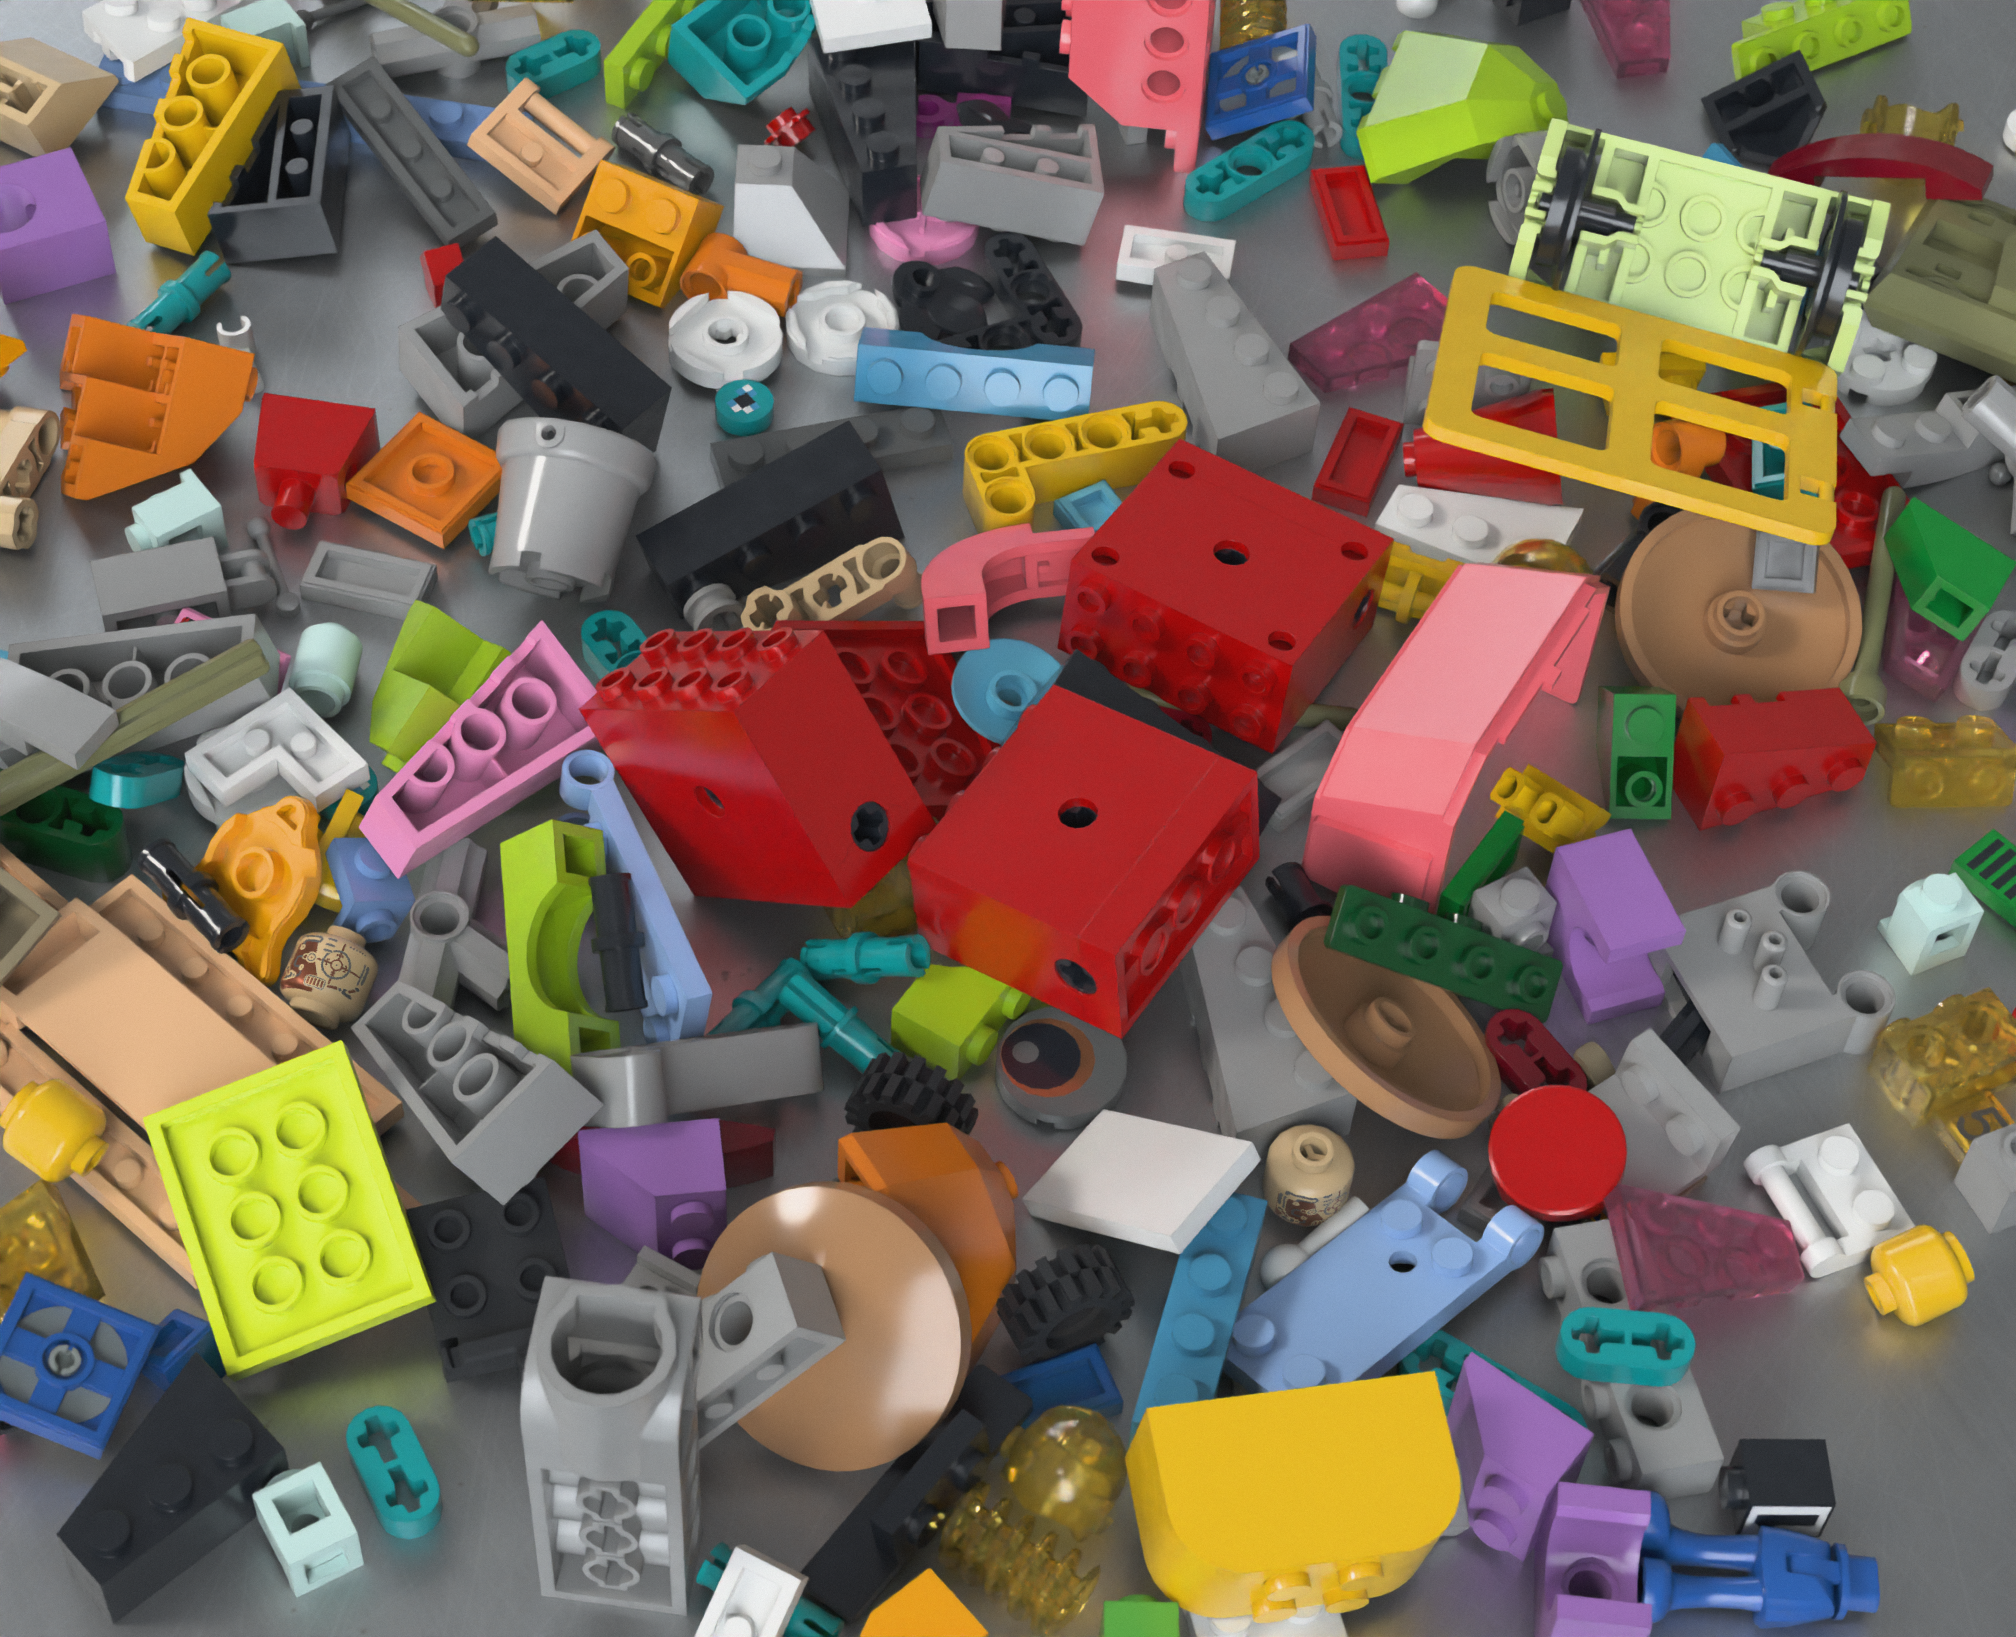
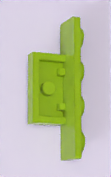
M1798 0L1795 2L1782 1L1767 4L1761 8L1762 14L1741 21L1743 39L1734 42L1731 46L1735 81L1799 49L1810 71L1909 35L1912 31L1909 0Z

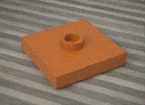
M419 411L345 484L347 498L445 549L469 524L470 519L475 518L500 492L502 467L497 461L495 450Z

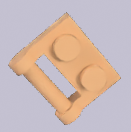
M526 77L471 134L467 146L556 215L589 178L596 173L600 160L608 161L615 150V146L602 136L598 140L542 97L539 94L541 88ZM525 111L581 154L582 157L578 158L523 113Z

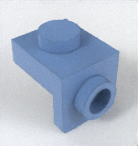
M334 838L325 852V856L342 908L331 926L350 929L364 937L366 943H375L392 938L416 901L407 874L397 879L367 838Z

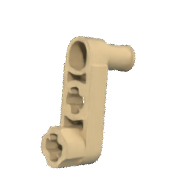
M16 406L12 410L0 409V547L15 550L21 548L29 549L37 536L39 511L34 499H30L51 463V458L56 451L60 439L59 417L51 410Z
M880 537L865 545L860 544L783 590H774L767 586L755 589L747 596L746 607L740 616L744 628H751L752 631L771 630L776 620L856 621L892 598L899 607L913 609L922 604V574L917 572L915 559L898 540L892 537ZM834 585H838L842 590L840 592L842 602L838 606L832 607L827 602L830 599L827 590Z

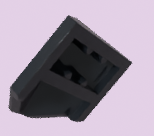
M1800 49L1701 98L1721 144L1735 158L1770 166L1776 159L1788 152L1809 144L1827 109V104Z

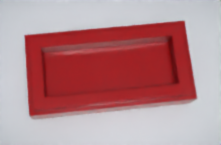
M1365 165L1311 169L1309 186L1333 261L1387 256L1390 241Z
M1349 407L1314 483L1311 500L1367 517L1402 438L1404 423Z

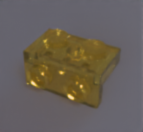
M1965 715L1959 717L1957 722L1934 723L1932 720L1920 716H1902L1896 720V723H1875L1873 736L1877 742L1875 750L1890 768L1887 801L1892 807L2009 806L2012 803L2016 775V745L1992 719L1978 715Z
M42 1178L0 1208V1324L26 1272L97 1301L106 1296L58 1187Z

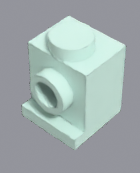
M259 0L221 15L222 27L284 43L292 65L297 64L301 70L311 66L306 25L286 0Z
M191 469L180 473L181 484L162 493L155 494L146 501L132 507L135 523L125 528V535L133 552L212 536L214 537L217 552L228 547L222 507Z
M1956 872L1949 875L1933 874L1926 879L1918 880L1907 886L1897 898V905L1893 915L1879 920L1876 928L1909 974L1913 976L1965 956L1984 910Z
M321 1462L303 1470L291 1469L282 1472L272 1478L264 1489L252 1494L258 1521L289 1579L296 1598L364 1565L358 1532Z

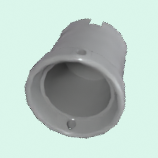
M523 417L507 420L499 428L497 435L496 458L502 467L494 546L488 572L490 575L499 573L498 581L504 585L546 598L560 600L562 592L573 591L574 586L582 587L579 602L593 603L606 601L611 596L615 572L638 498L649 490L657 467V461L653 452L634 439L586 423L545 417ZM555 429V437L547 440L549 431Z

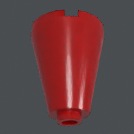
M1539 388L1472 410L1479 417L1558 439L1554 388ZM1423 427L1413 429L1414 441L1403 442L1405 477H1417L1418 487L1544 505L1563 504L1561 475L1440 442L1430 437L1423 430Z

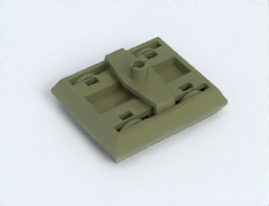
M1983 198L1982 201L1928 199L1869 289L1866 302L1862 304L1871 326L2016 383V210Z

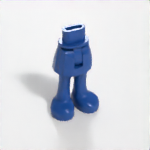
M1641 1490L1651 1492V1517L1649 1526L1643 1536L1639 1556L1637 1603L1652 1604V1624L1664 1619L1668 1611L1686 1608H1728L1752 1611L1753 1622L1759 1628L1789 1627L1829 1618L1832 1620H1843L1847 1610L1868 1613L1877 1612L1880 1601L1878 1564L1875 1557L1848 1554L1845 1544L1834 1543L1830 1546L1829 1542L1806 1534L1762 1525L1757 1535H1712L1687 1531L1671 1524L1669 1508L1662 1495L1656 1491ZM1670 1566H1696L1747 1573V1577L1683 1575L1672 1572Z

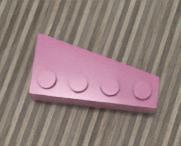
M543 620L527 635L520 646L503 660L472 697L467 699L452 714L449 721L431 740L429 739L375 796L359 825V829L397 879L561 777L563 761L569 754L578 750L601 751L602 746L579 711V708L593 697L597 691Z

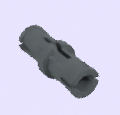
M628 112L627 118L622 115L615 123L611 134L612 141L639 158L647 172L654 177L661 175L679 188L699 195V193L703 195L708 191L714 179V170L709 165L704 164L686 152L678 138L670 133L662 134L633 112Z

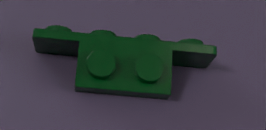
M1343 884L1339 888L1324 938V946L1326 948L1502 1011L1506 1009H1519L1532 1014L1541 1023H1545L1548 1020L1563 969V964L1560 960L1481 932L1483 923L1476 919L1446 912L1444 918L1428 913L1430 904L1412 896L1393 892L1391 897L1387 898L1348 884Z

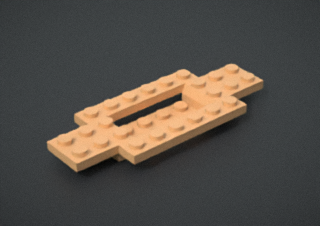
M0 843V866L62 915L0 987V1114L2 1115L9 1102L26 1084L35 1081L40 1085L51 1079L65 1081L99 1106L106 1113L107 1121L101 1138L109 1144L108 1149L97 1166L88 1175L81 1177L74 1172L70 1177L195 1289H198L153 1148L26 1037L22 1031L32 1030L145 1130L143 1117L332 1044V1042L227 953H217L211 947L210 942L187 919H178L170 911L167 903L133 874H130L89 906L78 897L68 902ZM352 1060L380 1137L404 1117L402 1101ZM395 1182L405 1212L406 1209L423 1206Z

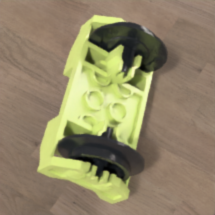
M1551 119L1508 276L1551 287L1552 290L1558 291L1575 229H1581L1564 288L1565 292L1779 350L1798 357L1815 360L1833 369L1837 374V378L1844 372L1863 314L1861 303L1864 304L1866 302L1870 280L1876 268L1873 265L1882 247L1891 203L1875 199L1872 201L1848 195L1847 191L1841 190V192H1836L1603 133L1602 129L1591 130L1568 124L1569 122ZM1602 155L1591 195L1586 197L1585 193L1595 156ZM1564 158L1559 172L1556 170L1559 159ZM1826 214H1829L1830 219L1824 234L1819 254L1815 255L1820 243L1819 239L1826 218ZM1537 237H1540L1541 241L1535 265L1550 268L1551 286L1529 268ZM1808 288L1797 330L1794 351H1788L1801 302ZM1813 336L1830 340L1828 346L1805 350Z

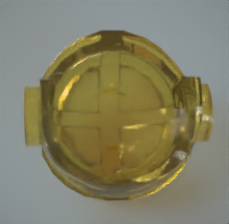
M1885 95L1876 96L1873 108H1867L1863 112L1859 131L1860 134L1890 133L1917 136L1955 146L1957 133L1959 131L1964 132V122L1962 118H1959L1958 103L1952 102L1938 112H1929L1906 103L1888 106L1887 97ZM1882 178L1884 181L1902 187H1914L1925 184V179Z
M1066 1404L1046 1410L1025 1430L1020 1425L1014 1428L1005 1439L999 1451L1000 1456L1006 1460L999 1477L1010 1483L1023 1507L1067 1526L1072 1538L1078 1543L1085 1541L1093 1533L1095 1535L1103 1533L1114 1521L1108 1514L1126 1485L1127 1468L1125 1456L1127 1452L1118 1431L1115 1429V1425L1098 1412L1083 1406Z

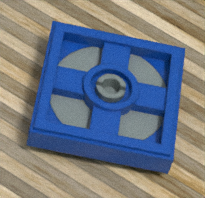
M1310 23L1210 54L1205 128L1212 141L1233 134H1242L1250 129L1283 119H1292L1300 114L1314 110L1317 36Z
M26 1272L0 1324V1420L101 1460L158 1338L161 1326Z

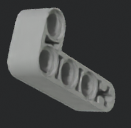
M815 1022L755 1028L591 1051L570 1056L572 1077L604 1104L584 1125L591 1127L626 1128L651 1125L668 1121V1115L799 1096L825 1090L818 1023Z

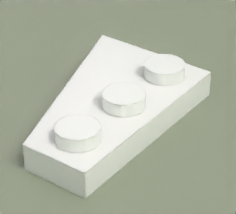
M1398 485L1377 520L1374 530L1394 538L1395 542L1410 546L1413 553L1439 561L1450 558L1462 563L1484 562L1556 570L1581 524L1584 509Z

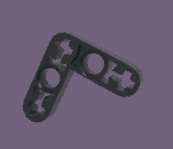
M1005 232L990 237L985 243L983 272L1011 319L937 341L947 345L977 350H990L996 345H1009L1015 349H1023L1035 344L1080 348L1083 325L1080 317L1033 243L1027 237L1018 233ZM1018 263L1017 273L1014 274V266L1012 264ZM1024 292H1037L1044 295L1047 299L1040 303L1032 304L1022 301L1018 296ZM1051 320L1050 328L1053 332L1047 333V322Z

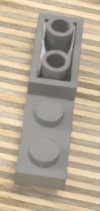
M1976 390L1946 393L1935 410L1852 418L1848 420L1839 435L1870 476L1892 474L1902 488L1951 479L2005 459L2003 452L1961 417L1963 413L1961 408Z

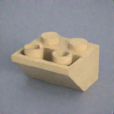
M32 37L1 41L0 141L34 157L68 148L117 86L119 80L114 74Z

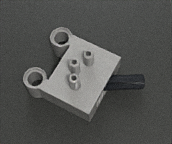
M1800 870L1788 871L1780 875L1771 886L1678 915L1686 929L1682 944L1648 953L1651 964L1661 979L1665 990L1663 1003L1673 1018L1659 1038L1685 1066L1696 1056L1718 1094L1842 1052L1852 1055L1866 1054L1878 1045L1894 1009L1896 994L1893 986L1885 977L1873 971H1851L1841 978L1832 995L1805 953L1816 941L1830 904V892L1827 885L1810 872Z

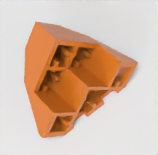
M72 314L59 371L60 389L71 391V408L63 407L60 413V449L68 450L65 468L61 474V494L87 501L195 463L242 413L244 401H251L258 380V370L256 367H252L255 354L184 336L155 333L86 315Z
M948 1123L855 1132L839 1138L837 1174L839 1180L872 1189L900 1203L916 1215L932 1231L949 1254L960 1276L970 1310L972 1345L967 1377L975 1368L1001 1322V1318L997 1313V1299L1004 1297L1002 1290L1007 1284H1015L1016 1280L1015 1207L1012 1200L1016 1199L1019 1193L1012 1173L1002 1161L994 1163L979 1141Z

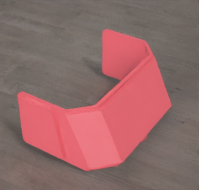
M1484 562L1465 563L1464 565L1457 566L1354 715L1341 737L1313 801L1302 860V868L1308 879L1338 893L1339 888L1343 884H1348L1390 898L1393 892L1405 894L1428 902L1430 904L1428 913L1436 915L1457 822L1487 758L1497 743L1502 745L1506 743L1540 690L1572 704L1576 703L1582 694L1610 590L1609 586L1599 582L1601 575Z

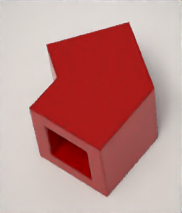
M458 243L423 251L419 257L425 276L426 289L435 308L441 306L445 276L463 262Z

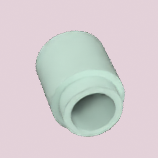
M338 623L316 624L303 631L288 685L321 718L332 717L338 714L341 708L349 702L363 651L361 641L348 628Z

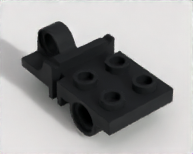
M545 1177L533 1179L523 1186L504 1206L488 1192L481 1191L406 1209L409 1224L437 1302L427 1305L430 1320H432L439 1356L442 1357V1369L446 1382L450 1383L517 1366L522 1385L528 1347L545 1276L571 1279Z

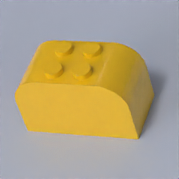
M1435 1371L1150 1407L1146 1409L1125 1456L1144 1559L1148 1571L1158 1588L1172 1602H1178L1179 1607L1191 1613L1210 1618L1252 1615L1253 1621L1256 1623L1282 1621L1296 1615L1297 1608L1324 1604L1325 1611L1328 1613L1349 1612L1366 1606L1369 1603V1598L1382 1596L1398 1589L1414 1575L1449 1526L1458 1508L1461 1492L1458 1464Z

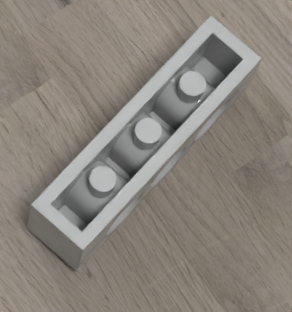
M1633 1215L1554 1228L1546 1255L1539 1260V1277L1547 1298L1556 1299L1562 1316L1560 1328L1563 1320L1570 1312L1583 1307L1656 1312L1670 1315ZM1591 1295L1606 1297L1614 1304L1602 1303ZM1580 1335L1579 1340L1584 1342L1586 1352L1592 1354L1599 1352L1600 1347L1594 1344L1593 1335ZM1652 1340L1650 1346L1656 1349L1657 1358L1669 1360L1671 1353L1665 1351L1664 1342ZM1690 1366L1684 1377L1671 1386L1654 1387L1582 1380L1581 1389L1584 1407L1591 1420L1598 1419L1606 1439L1604 1443L1605 1465L1614 1483L1621 1482L1623 1489L1656 1491L1665 1500L1711 1492L1723 1464L1724 1456ZM1635 1416L1648 1417L1654 1420L1660 1427L1646 1426L1639 1422Z
M771 1252L752 1261L747 1266L745 1273L720 1292L702 1300L703 1354L696 1387L699 1449L846 1341L820 1265Z

